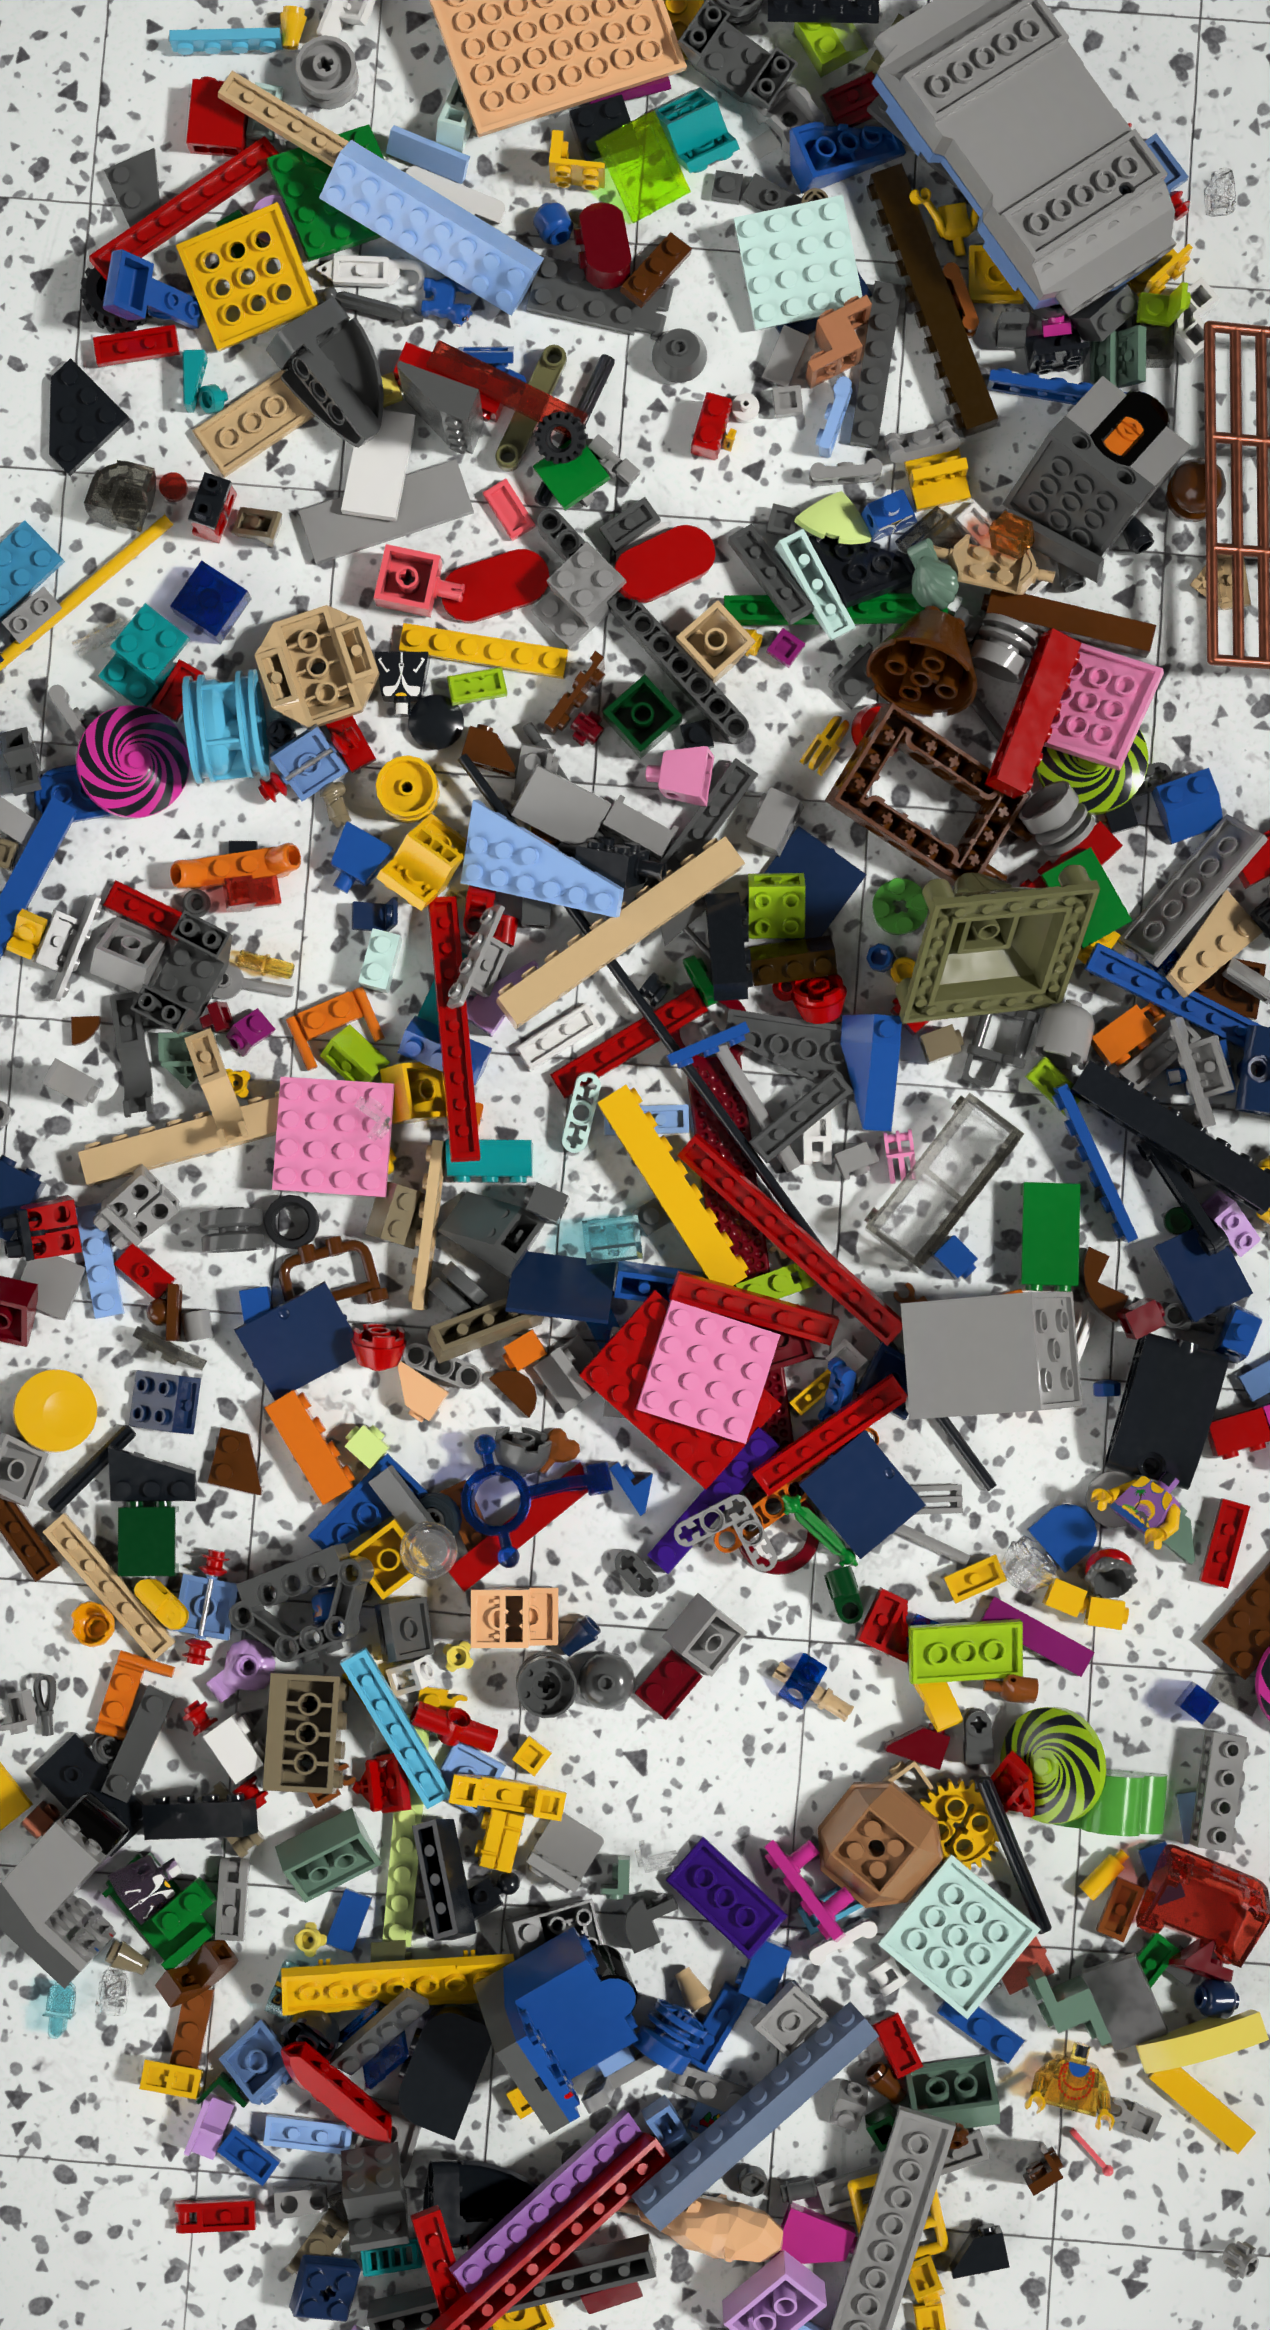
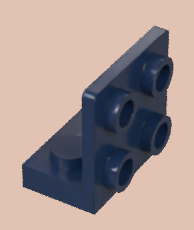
M137 1370L129 1426L172 1433L194 1434L201 1378Z

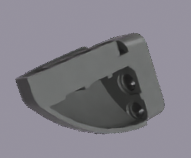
M332 297L285 325L275 335L266 351L282 371L288 369V371L281 375V380L293 394L334 433L352 446L359 448L373 439L381 427L384 400L382 377L377 357L363 327L357 318L354 317L349 320L350 317L337 300Z

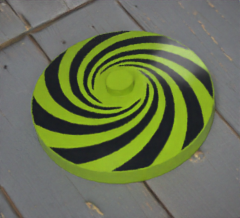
M1139 729L1120 771L1043 746L1041 751L1043 758L1036 768V772L1043 788L1057 781H1066L1078 795L1079 803L1086 806L1087 812L1091 813V815L1105 814L1127 803L1141 787L1148 768L1147 744Z
M1061 1707L1033 1709L1023 1714L1012 1724L1003 1741L1000 1764L1013 1750L1032 1771L1035 1815L1032 1819L1046 1824H1061L1077 1820L1088 1813L1098 1801L1106 1779L1104 1750L1098 1735L1091 1725L1077 1713Z

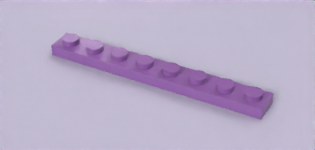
M624 2109L620 2111L449 2268L468 2294L643 2134L629 2112Z

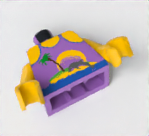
M1167 1471L1157 1483H1154L1146 1476H1141L1139 1479L1131 1480L1109 1490L1098 1488L1092 1492L1090 1501L1100 1500L1097 1506L1098 1510L1104 1511L1107 1508V1504H1111L1110 1508L1119 1517L1145 1535V1544L1154 1541V1548L1157 1550L1161 1549L1162 1541H1165L1179 1529L1181 1504L1171 1495V1492L1180 1481Z

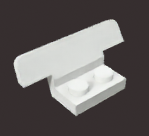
M411 166L405 172L475 216L480 215L499 224L502 223L505 214V204L501 200L417 166Z

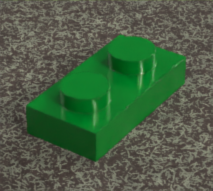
M1156 1930L1137 1954L1150 1988L1168 1967L1169 1959L1180 1951Z

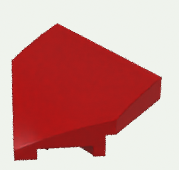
M1012 1750L990 1778L993 1780L1006 1813L1008 1811L1022 1812L1025 1817L1032 1818L1035 1815L1032 1771Z
M394 1753L379 1755L375 1759L367 1760L365 1762L366 1770L360 1781L354 1783L352 1790L356 1794H361L369 1802L372 1812L381 1811L384 1814L411 1810L408 1777Z

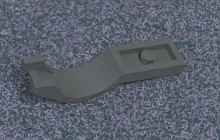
M136 992L110 996L116 1050L124 1081L123 1109L125 1118L131 1117V1113L147 1111L148 1114L154 1113L153 1080L146 1049L143 1017L141 1014L130 1009L138 995Z

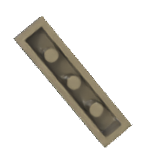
M507 1298L431 1326L427 1340L440 1364L541 1325L544 1316L506 1312Z

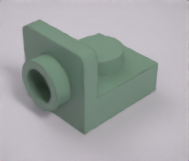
M618 1856V1863H612V1881H618V1885L601 1884L600 1894H606L607 1899H623V1895H629L630 1856Z

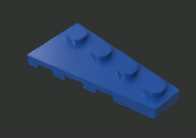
M387 1453L308 1537L322 1550L333 1545L348 1544L392 1516L391 1512L368 1483L390 1465H393L417 1499L427 1494L428 1491Z

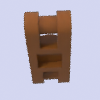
M949 262L944 266L943 273L968 338H972L976 334L979 318L959 266L956 263Z

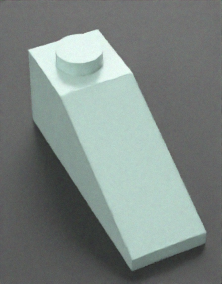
M456 77L438 119L436 142L462 153L469 138L473 122Z

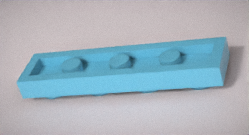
M280 27L169 30V41L173 52H178L182 55H190L198 51H205L208 54L233 51L242 54L247 53L248 50H260L264 53L283 50Z

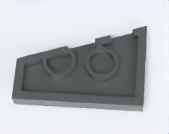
M155 148L104 170L129 227H132L161 207Z

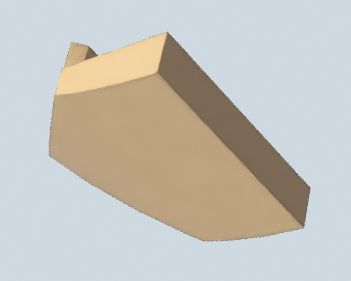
M1217 554L1218 607L1222 610L1232 609V555ZM1243 556L1244 607L1252 605ZM1206 565L1190 584L1192 588L1204 597H1206Z

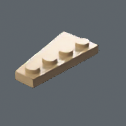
M1227 889L1218 898L1217 903L1210 910L1201 927L1195 932L1186 949L1183 950L1166 975V979L1183 998L1187 997L1263 933Z

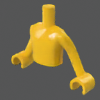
M928 188L921 189V197L918 189L912 190L909 195L910 201L915 205L924 204L934 220L938 235L945 240L953 241L955 257L966 255L963 239L969 237L977 226L979 216L975 210L972 209L970 218H968L966 203L944 205L938 207L937 210L930 200L931 191Z

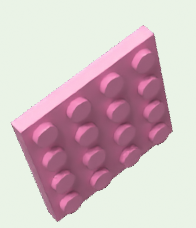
M1081 643L1078 651L1080 654L1079 661L1071 670L1069 676L1071 683L1066 692L1062 694L1060 700L1062 704L1061 710L1053 719L1051 724L1052 734L1043 746L1120 771L1164 671L1163 668Z
M281 1077L272 1190L386 1198L395 1085L391 1083Z
M670 1300L636 1409L746 1444L780 1334Z

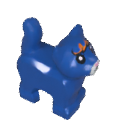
M424 278L423 289L425 291V298H430L431 296H434L431 301L422 300L421 312L423 317L434 315L440 318H448L453 326L462 327L463 323L467 322L473 313L470 311L471 305L463 303L454 304L457 292L471 294L473 292L447 278L439 280Z

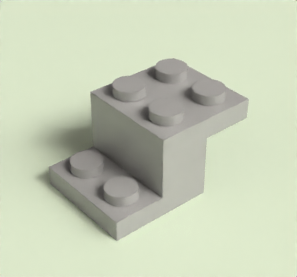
M586 541L547 579L551 591L531 610L544 625L572 650L610 613L607 601L627 582Z

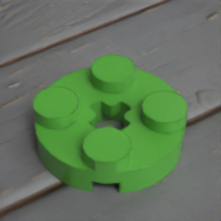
M894 878L884 883L877 890L872 901L874 919L877 925L892 935L908 934L920 928L928 914V907L922 895L923 889L908 879ZM905 901V907L908 911L906 913L903 911L899 914L895 913L896 907L893 905V902Z

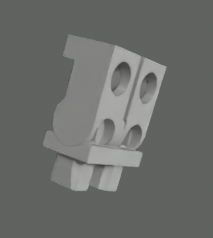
M141 1164L125 1183L115 1189L109 1197L107 1196L102 1200L101 1209L93 1217V1223L103 1232L112 1224L116 1226L119 1230L111 1236V1240L120 1250L132 1243L138 1246L143 1239L179 1212L180 1201L163 1184L160 1185V1181Z

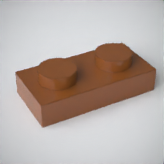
M1117 1876L1096 1931L1124 1942L1145 1888Z

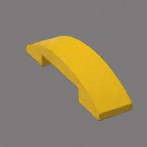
M454 1774L448 1802L476 1808L479 1805L527 1813L537 1818L561 1821L567 1793L517 1780L473 1774Z

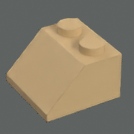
M718 600L676 636V642L714 684L730 671L756 642Z

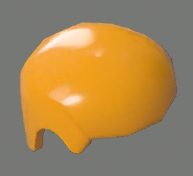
M92 1601L81 1603L71 1614L73 1618V1628L71 1631L82 1645L93 1648L104 1645L114 1633V1616L104 1605Z

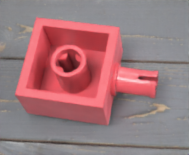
M386 544L374 593V601L378 607L431 618L435 599L443 597L462 602L465 584L441 580L440 575L443 563L440 555ZM409 577L413 578L414 582L404 585L403 581H407Z

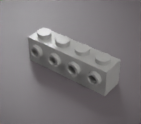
M1205 1729L1189 1844L1198 1848L1231 1852L1232 1845L1235 1844L1237 1839V1831L1234 1828L1235 1820L1241 1810V1802L1238 1799L1239 1791L1245 1781V1773L1242 1771L1243 1763L1249 1753V1745L1246 1742L1247 1737Z

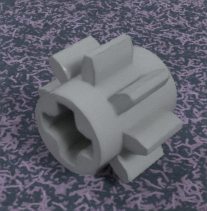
M1240 2241L1230 2243L1222 2255V2260L1227 2265L1225 2272L1235 2279L1238 2277L1242 2279L1244 2277H1251L1259 2265V2259L1254 2255L1256 2248L1246 2241L1243 2243Z

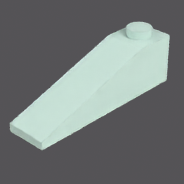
M804 529L779 540L773 548L775 555L813 604L814 611L812 614L829 639L832 641L855 629L856 626Z

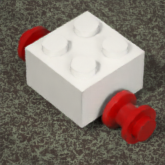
M196 1700L184 1709L186 1715L182 1717L183 1721H191L195 1726L192 1733L194 1737L205 1731L203 1732V1738L233 1782L240 1785L232 1793H244V1798L256 1797V1809L267 1803L264 1797L269 1793L267 1791H259L255 1785L258 1780L256 1775L247 1781L246 1777L264 1765L266 1742L262 1738H256L252 1732V1729H254L253 1723L246 1714L241 1716L239 1711L214 1729L212 1727L209 1728L218 1719L217 1717L208 1716L205 1711L208 1706L206 1701L200 1704Z

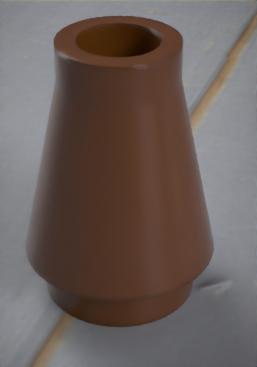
M878 2061L865 2073L867 2085L889 2099L894 2105L900 2103L905 2098L906 2092L895 2078L888 2064Z

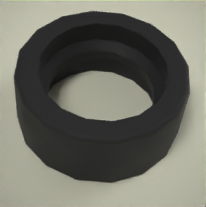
M286 1195L279 1197L270 1204L265 1213L264 1225L268 1236L274 1243L283 1248L297 1249L313 1241L319 1230L320 1220L318 1212L311 1202L300 1196ZM290 1205L302 1208L309 1220L305 1233L294 1239L282 1236L275 1224L279 1211Z

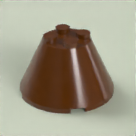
M926 606L924 611L915 614L871 652L866 671L867 676H871L875 684L874 690L887 702L894 703L902 710L920 716L932 717L933 713L947 712V716H950L968 708L975 698L978 685L964 630L965 622L960 618H955L946 612L940 611L935 606Z

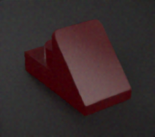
M1197 1939L1171 1957L1168 1965L1193 1974L1224 1982H1231L1234 1970L1223 1967L1224 1962L1211 1958L1215 1943L1214 1939Z

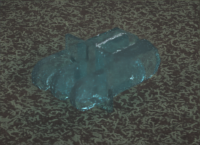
M56 1982L48 1991L46 2010L42 2016L49 2017L48 2035L52 2039L59 2038L67 2028L68 2019L71 2020L76 2015V2012H74L76 1987L72 1982L65 1989Z

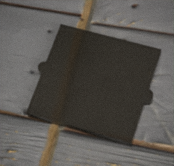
M1223 1661L1220 1669L1215 1671L1216 1677L1207 1694L1252 1717L1259 1704L1255 1690L1257 1667L1244 1680Z

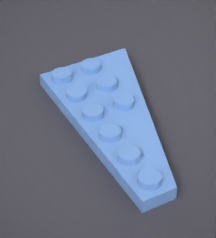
M473 800L460 883L610 917H620L624 888L598 872L591 871L580 864L578 860L568 857L555 846L524 827H519L506 819L507 817L499 812H494L481 801Z

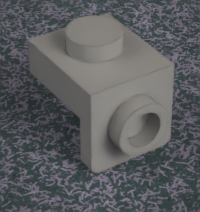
M31 1689L7 1694L12 1722L0 1725V1731L10 1730L11 1735L27 1732L28 1725L38 1723L35 1712L36 1701L32 1696Z
M842 2079L829 2123L857 2132L867 2106L869 2088L857 2082Z

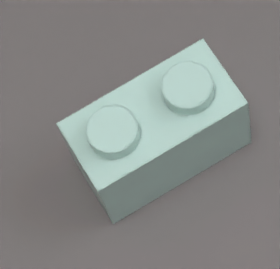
M372 929L358 982L361 987L389 993L402 944L400 935Z

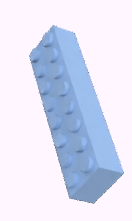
M350 140L340 151L319 196L321 200L511 316L521 304L544 260L540 255L353 140Z

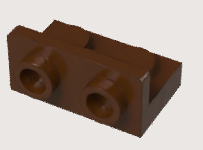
M1043 2142L1038 2146L1046 2161L1042 2163L1041 2160L1032 2163L1026 2168L1027 2173L1023 2174L1033 2196L1064 2178L1060 2172V2169L1064 2167L1052 2146L1047 2149Z

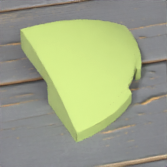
M842 491L827 496L800 513L794 521L812 535L822 539L825 536L838 539V543L862 544L870 542L872 538L859 511Z

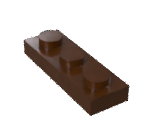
M670 232L624 282L620 292L642 308L690 256L692 248Z

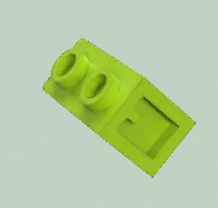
M1182 282L1169 296L1142 292L1138 299L1137 323L1169 327L1189 308L1191 293L1187 292L1188 283Z

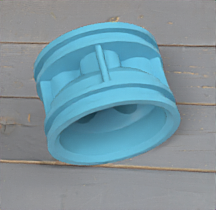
M249 669L248 675H244L241 670L236 671L235 681L222 683L216 679L206 680L203 674L198 675L197 681H193L191 676H184L182 683L184 725L190 764L196 783L203 784L205 778L208 777L211 782L245 777L255 778L256 772H260L262 777H268L270 772L269 741L266 736V714L257 670Z

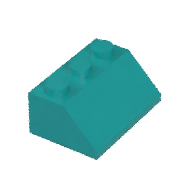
M446 1139L447 1176L452 1177L455 1183H470V1178H482V1183H499V1178H510V1183H527V1178H533L532 1140H479L480 1161L451 1162L449 1139Z

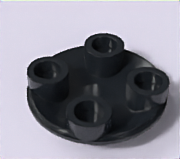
M429 695L419 700L413 706L411 716L408 719V725L412 737L423 748L440 750L453 745L460 739L464 728V717L458 705L452 706L451 698L444 695Z

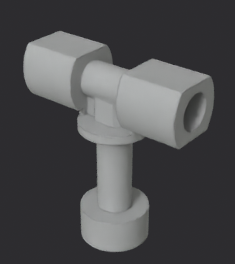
M599 434L588 445V448L599 460L610 478H614L617 475L630 486L640 475V470L627 458L621 460L613 453V446ZM591 493L579 501V503L588 507L595 497Z

